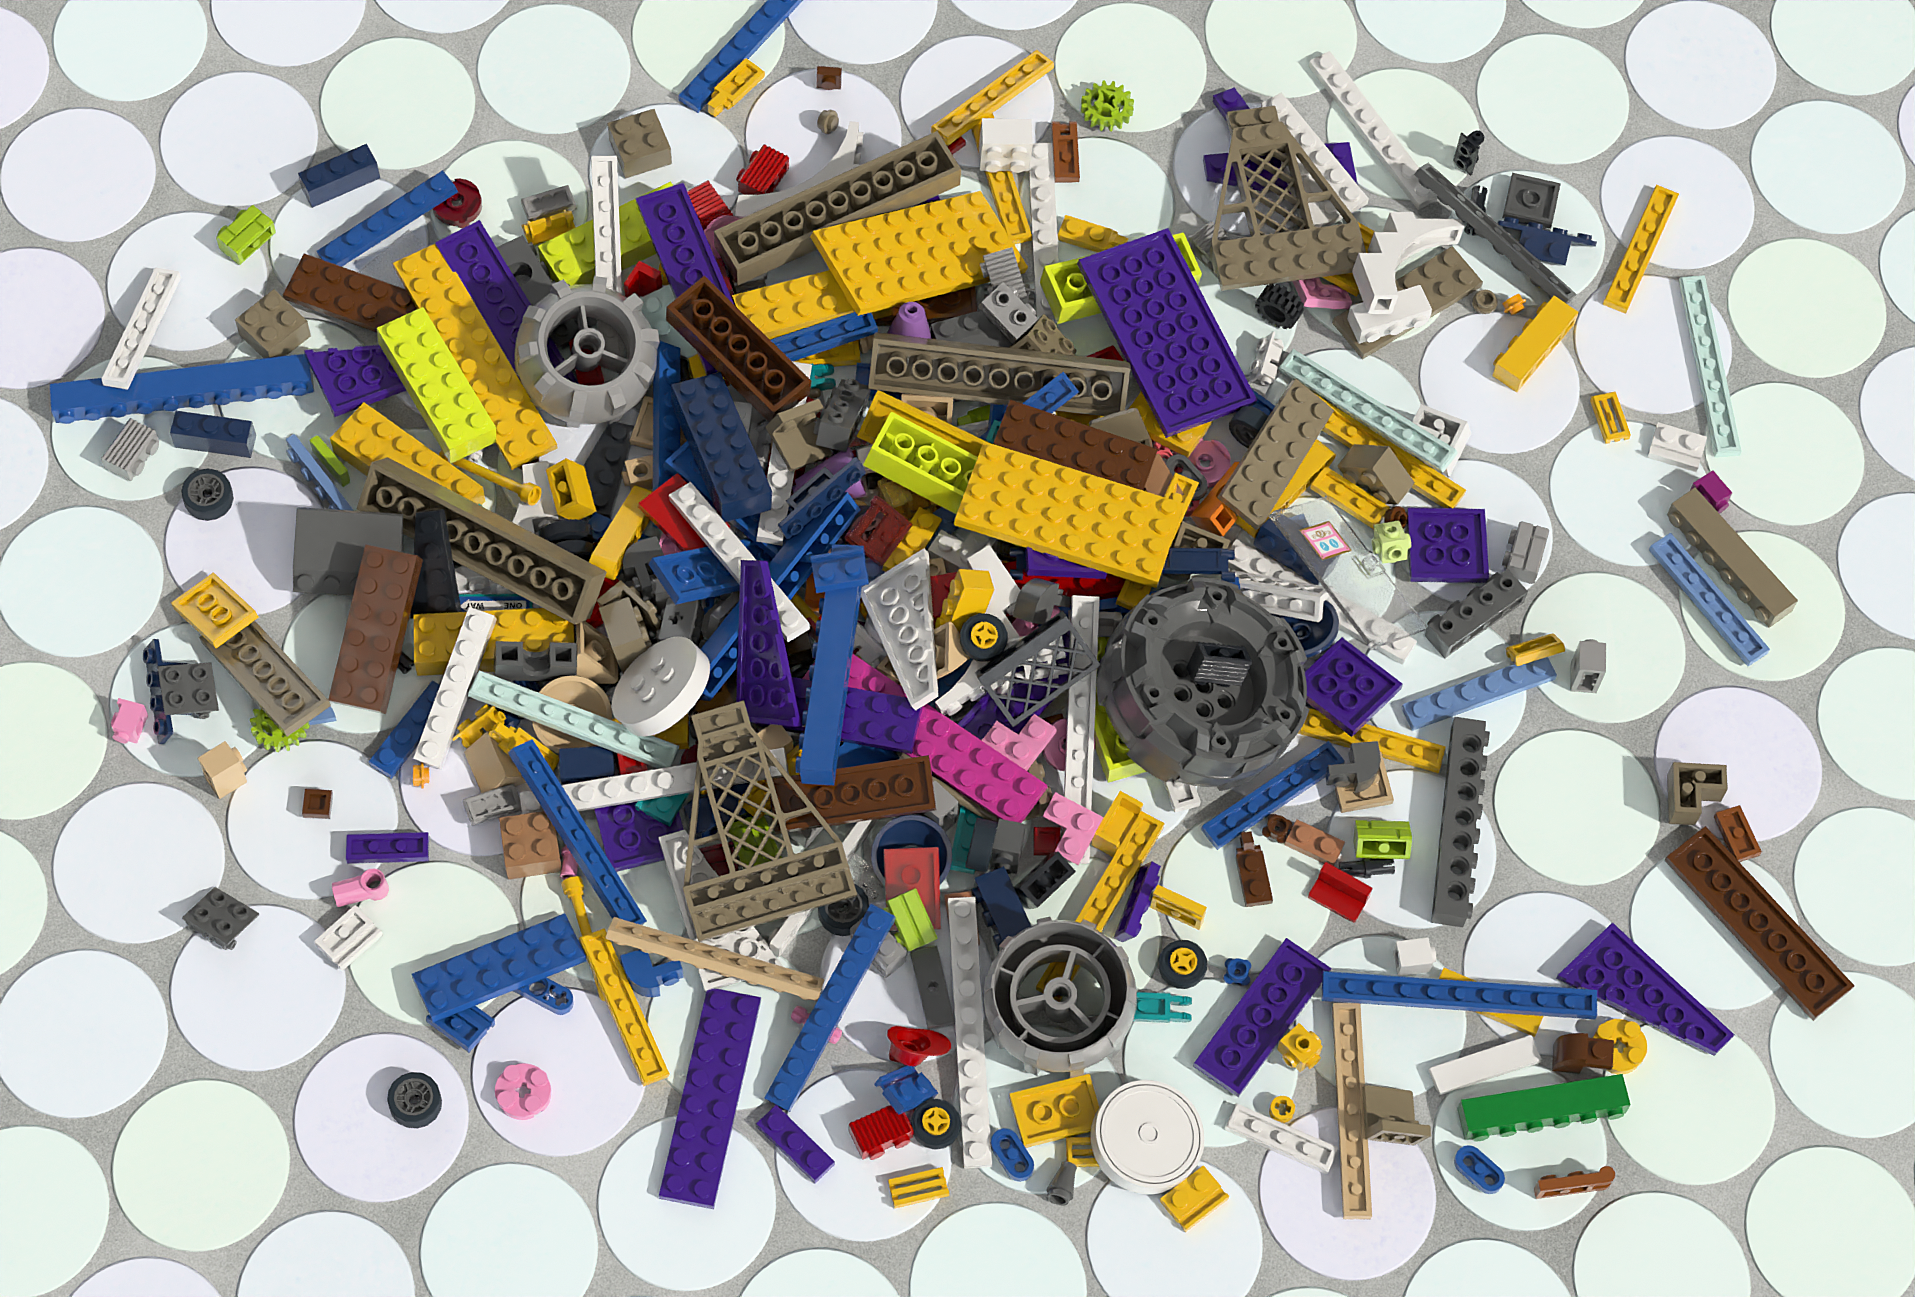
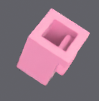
M118 698L119 712L114 713L111 721V727L114 731L112 738L124 744L128 742L137 744L148 718V713L143 704Z

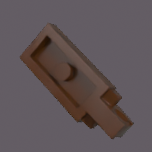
M1251 831L1242 832L1241 837H1239L1241 848H1236L1235 859L1245 907L1272 904L1273 896L1263 850L1261 851L1260 845L1254 846Z

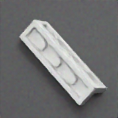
M1236 570L1231 571L1235 572V577L1239 578L1242 593L1261 605L1269 613L1315 622L1322 620L1323 601L1331 596V588Z

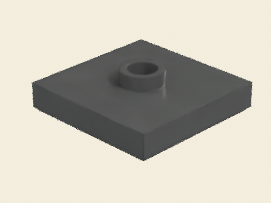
M1512 172L1502 218L1504 216L1519 219V222L1526 224L1529 222L1542 224L1544 228L1551 229L1561 183Z

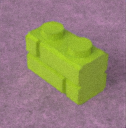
M251 205L247 210H241L229 226H223L218 231L216 240L219 249L228 257L230 256L238 265H241L276 233L273 221L254 205Z
M1355 820L1353 845L1356 858L1410 859L1412 833L1409 821Z
M916 888L885 901L888 907L883 908V910L896 917L894 922L899 932L895 933L894 936L897 943H900L903 948L906 947L907 952L938 939Z

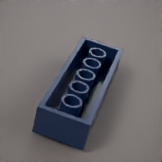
M721 372L671 384V405L684 436L689 443L690 450L717 514L724 522L771 510L772 489Z

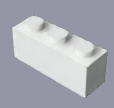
M1421 285L1398 291L1399 296L1392 314H1368L1364 302L1350 306L1347 320L1358 343L1374 342L1380 337L1389 334L1397 335L1405 329L1412 327L1420 328L1428 323L1432 308Z

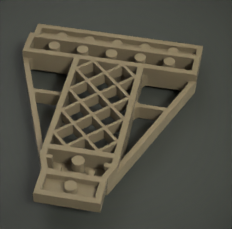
M1267 106L1227 112L1226 119L1231 142L1209 251L1214 274L1218 276L1221 291L1352 273L1358 253H1366L1359 223L1282 121L1279 122L1276 107ZM1268 155V156L1265 158V160H1263L1262 158L1258 157V156ZM1273 156L1283 162L1279 169L1268 163ZM1297 158L1323 192L1307 193L1304 190ZM1248 160L1259 165L1255 172L1244 166ZM1233 163L1242 203L1225 205L1227 184L1231 164ZM1287 166L1289 168L1290 176L1283 172ZM1263 169L1274 174L1270 181L1259 175ZM1278 177L1289 184L1285 190L1274 184ZM1254 181L1265 187L1261 193L1250 188ZM1292 187L1294 188L1296 197L1289 194V191L1292 189ZM1269 190L1280 196L1275 203L1265 197ZM1283 199L1295 205L1290 212L1279 206ZM1330 200L1347 224L1315 227L1308 203ZM1259 202L1270 208L1266 215L1255 209ZM1298 208L1300 211L1301 219L1294 215ZM1274 211L1285 217L1281 225L1270 218ZM1244 212L1251 237L1219 241L1217 236L1221 215ZM1290 220L1300 228L1296 231H1290L1285 228V225ZM1266 224L1276 231L1274 234H1265L1260 230Z
M744 700L692 715V721L698 738V751L683 891L698 941H706L857 896L842 841L751 727ZM757 756H760L761 762H759V761H757V760H755V759H753V758H754V757H757ZM746 760L759 766L753 779L739 773ZM740 762L736 770H733L727 766L733 763ZM771 766L777 768L806 805V808L790 813H783L781 811L770 773ZM720 767L733 774L726 787L713 781ZM763 769L769 789L756 782ZM713 770L711 776L709 777L708 771ZM737 777L750 783L743 796L730 790ZM712 785L724 791L718 802H716ZM703 786H706L718 831L715 835L695 840L700 790ZM754 786L767 792L760 806L747 799ZM727 794L741 800L734 813L720 807ZM770 795L776 814L764 808ZM744 803L758 809L751 822L737 816ZM719 811L731 817L725 829ZM761 812L775 818L768 831L754 825ZM812 813L833 839L834 843L795 854L786 828V821ZM735 819L748 826L741 839L728 833ZM778 821L784 841L771 834ZM752 828L765 835L758 849L745 842ZM727 837L739 843L732 855ZM768 838L782 844L775 858L762 851ZM717 840L721 841L729 867V874L690 885L694 847ZM742 845L756 852L749 865L735 859ZM786 847L788 856L780 858ZM759 854L771 860L770 862L753 866ZM734 863L745 869L736 871Z

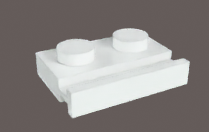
M1658 422L1647 458L1697 473L1707 437Z
M354 905L314 942L343 971L375 943L383 933Z

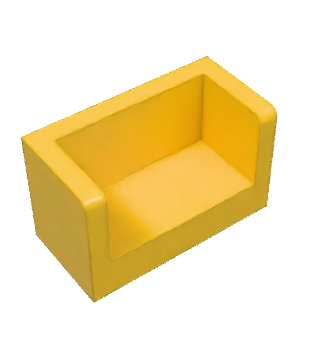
M1119 791L1095 832L1091 845L1114 857L1142 811L1143 803Z

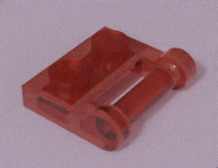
M875 495L870 502L871 506L855 528L852 531H848L845 539L852 545L864 546L865 555L877 565L883 566L913 524L886 501ZM879 511L885 514L883 519L867 541L861 538L862 534Z

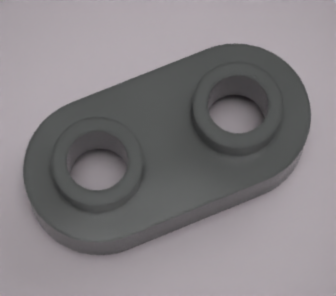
M1176 454L1166 461V466L1173 476L1176 473L1174 470L1180 467L1183 471L1178 474L1199 482V490L1195 491L1192 498L1193 501L1200 500L1207 494L1206 478L1186 456Z

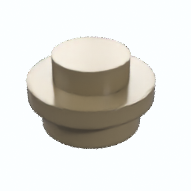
M823 110L817 120V127L825 134L835 131L839 124L838 114L834 110Z
M1481 290L1472 299L1473 308L1481 314L1492 313L1498 303L1495 294L1490 290Z

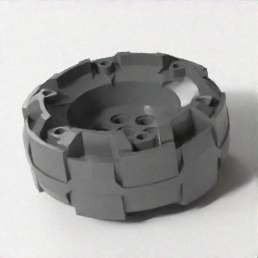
M1192 577L1186 584L1174 585L1151 595L1147 594L1120 621L1107 642L1105 654L1099 661L1101 666L1097 668L1096 687L1098 702L1100 706L1105 707L1113 728L1129 748L1127 755L1145 771L1164 782L1173 779L1188 785L1217 787L1219 791L1228 790L1252 780L1264 769L1272 765L1284 753L1291 741L1301 730L1309 712V708L1305 706L1307 685L1303 668L1307 657L1298 637L1286 620L1272 616L1261 605L1245 596L1239 590L1238 585L1213 578ZM1197 643H1215L1216 645L1219 643L1226 646L1238 645L1245 647L1251 658L1252 665L1248 670V674H1246V678H1244V682H1242V686L1230 685L1229 687H1223L1215 683L1200 685L1192 681L1186 667Z

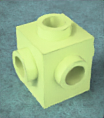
M1394 521L1374 525L1372 549L1374 554H1378L1382 564L1407 560L1408 549L1411 548V539L1409 534L1404 532L1400 522Z

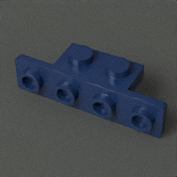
M1505 216L1503 221L1498 220L1497 222L1502 227L1522 231L1519 243L1538 260L1566 266L1571 242L1596 247L1597 241H1592V235L1578 233L1577 237L1567 235L1568 230L1553 227L1551 232L1543 230L1542 224L1529 222L1528 226L1518 224L1519 219Z
M854 457L835 475L824 467L786 500L793 511L778 523V527L787 540L800 533L803 527L818 517L827 506L839 499L842 493L862 478L866 471L857 457Z
M152 639L143 650V662L146 663L147 667L146 684L150 687V709L153 711L155 719L153 725L154 734L157 735L158 744H165L173 735L171 715L164 714L157 667L188 663L162 662L159 639ZM192 713L176 715H192Z

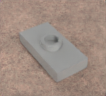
M569 185L521 199L523 210L527 220L530 222L562 213L563 210L573 211L577 209Z
M514 783L465 798L462 801L471 826L522 811L520 797Z

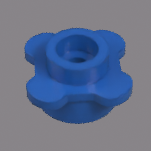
M1228 958L1224 963L1226 967V974L1223 977L1224 982L1227 984L1240 983L1242 986L1248 985L1250 983L1248 974L1252 966L1250 961L1240 958ZM1235 970H1239L1240 973L1236 974Z

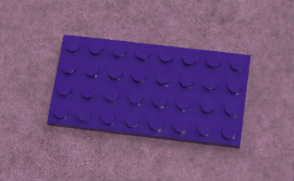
M1169 228L1078 260L1077 265L1124 358L1130 363V369L1165 438L1237 412L1243 406H1253L1258 400Z

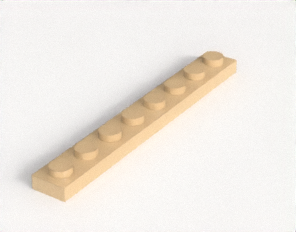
M616 917L613 918L606 935V939L618 945L632 946L645 953L659 954L672 961H682L692 964L699 969L706 968L719 972L726 977L733 976L743 979L750 984L770 987L777 992L791 993L804 1000L818 1001L825 980Z
M1333 1003L1332 1020L1343 1219H1371L1368 1140L1365 1139L1362 1087L1365 1086L1361 1004Z

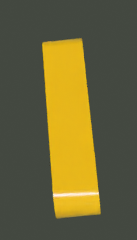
M1318 439L1315 440L1265 522L1275 512L1281 515L1313 483L1324 467H1329L1334 461L1336 454ZM1237 516L1238 519L1235 523L1256 539L1260 528L1255 530L1240 516Z
M636 485L633 486L593 551L589 563L607 572L605 578L615 580L623 567L625 552L632 544L638 542L649 524L650 519L638 508V503L653 491Z

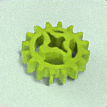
M1103 80L1102 86L1093 83L1092 90L1087 88L1085 96H1082L1081 113H1084V121L1091 120L1090 126L1093 128L1099 125L1100 131H1103L1104 127H1108L1109 131L1112 132L1113 126L1122 129L1123 122L1128 124L1130 116H1133L1134 99L1130 98L1131 92H1124V85L1115 87V81L1107 85L1106 81Z
M253 709L255 717L250 718L251 726H253L251 732L253 736H256L255 739L258 745L264 742L266 750L274 746L275 751L279 752L280 748L284 746L287 751H290V744L293 743L299 746L298 738H306L307 735L304 729H309V722L287 737L262 709ZM263 730L271 733L272 736L267 735Z

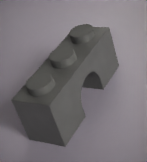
M522 235L497 247L514 277L526 275L531 278L528 282L520 285L531 305L550 293L552 284L556 282L554 280L550 281L548 278V269L543 261H538L536 257L538 254L532 242L528 243Z
M496 641L493 656L494 676L504 680L552 681L562 676L576 675L577 643L550 642L548 649L545 651L529 652L523 649V642Z

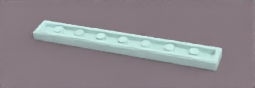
M1705 275L1680 277L1678 282L1714 457L1740 456L1742 451Z
M1295 349L1289 353L1278 368L1282 374L1292 380L1298 379L1319 397L1441 473L1445 471L1458 454L1455 448Z
M480 670L468 693V697L658 769L671 767L679 750L678 745L652 735H634L620 723Z

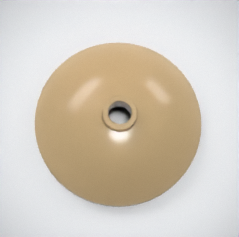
M575 675L562 676L547 683L539 692L612 720V708L606 693L598 684L588 678ZM532 721L534 731L539 740L556 753H559V749L598 747V745Z

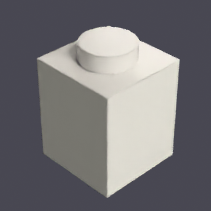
M1428 937L1396 941L1393 955L1398 976L1430 972L1433 963L1436 962V951L1434 946H1430Z

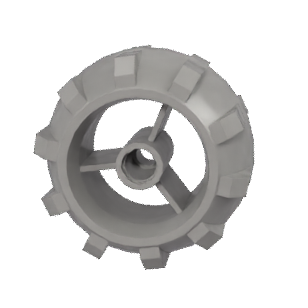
M594 276L592 284L569 286L564 279L552 284L550 293L538 301L534 306L529 305L523 316L515 341L516 375L520 377L523 387L531 397L530 401L538 411H546L551 416L567 422L566 426L579 428L580 425L603 422L611 424L621 420L623 414L636 406L644 398L653 381L657 367V348L660 342L658 329H651L650 323L642 313L641 309L644 302L635 293L626 298L621 293L607 288V278ZM586 317L595 318L607 323L619 334L626 349L627 359L604 350L605 340L603 335L593 328H588ZM577 318L579 332L574 338L570 357L554 368L548 356L547 340L559 325L570 319ZM588 349L592 354H585L581 350ZM598 365L619 373L611 381L595 386L580 385L564 378L574 368L581 372H589L598 367Z
M1050 916L1037 919V924L1022 930L1014 937L1008 936L999 945V952L990 965L988 974L985 977L984 1007L994 1041L999 1049L1005 1048L1012 1056L1023 1062L1026 1072L1038 1076L1040 1070L1049 1072H1068L1070 1078L1084 1075L1085 1068L1099 1063L1104 1058L1113 1059L1121 1050L1122 1041L1134 1020L1137 1006V989L1135 977L1129 964V957L1122 946L1117 947L1110 938L1096 930V924L1084 919L1081 923L1069 920H1052ZM1067 962L1063 977L1050 980L1045 986L1043 995L1016 1000L1022 982L1033 970L1048 963ZM1075 964L1090 972L1099 983L1103 992L1104 1005L1094 1023L1077 1008V989L1070 981ZM1060 995L1066 996L1067 999L1064 1002H1057L1053 997ZM1044 1010L1046 1016L1051 1021L1065 1023L1072 1019L1083 1032L1070 1037L1047 1036L1033 1029L1024 1020L1022 1015Z

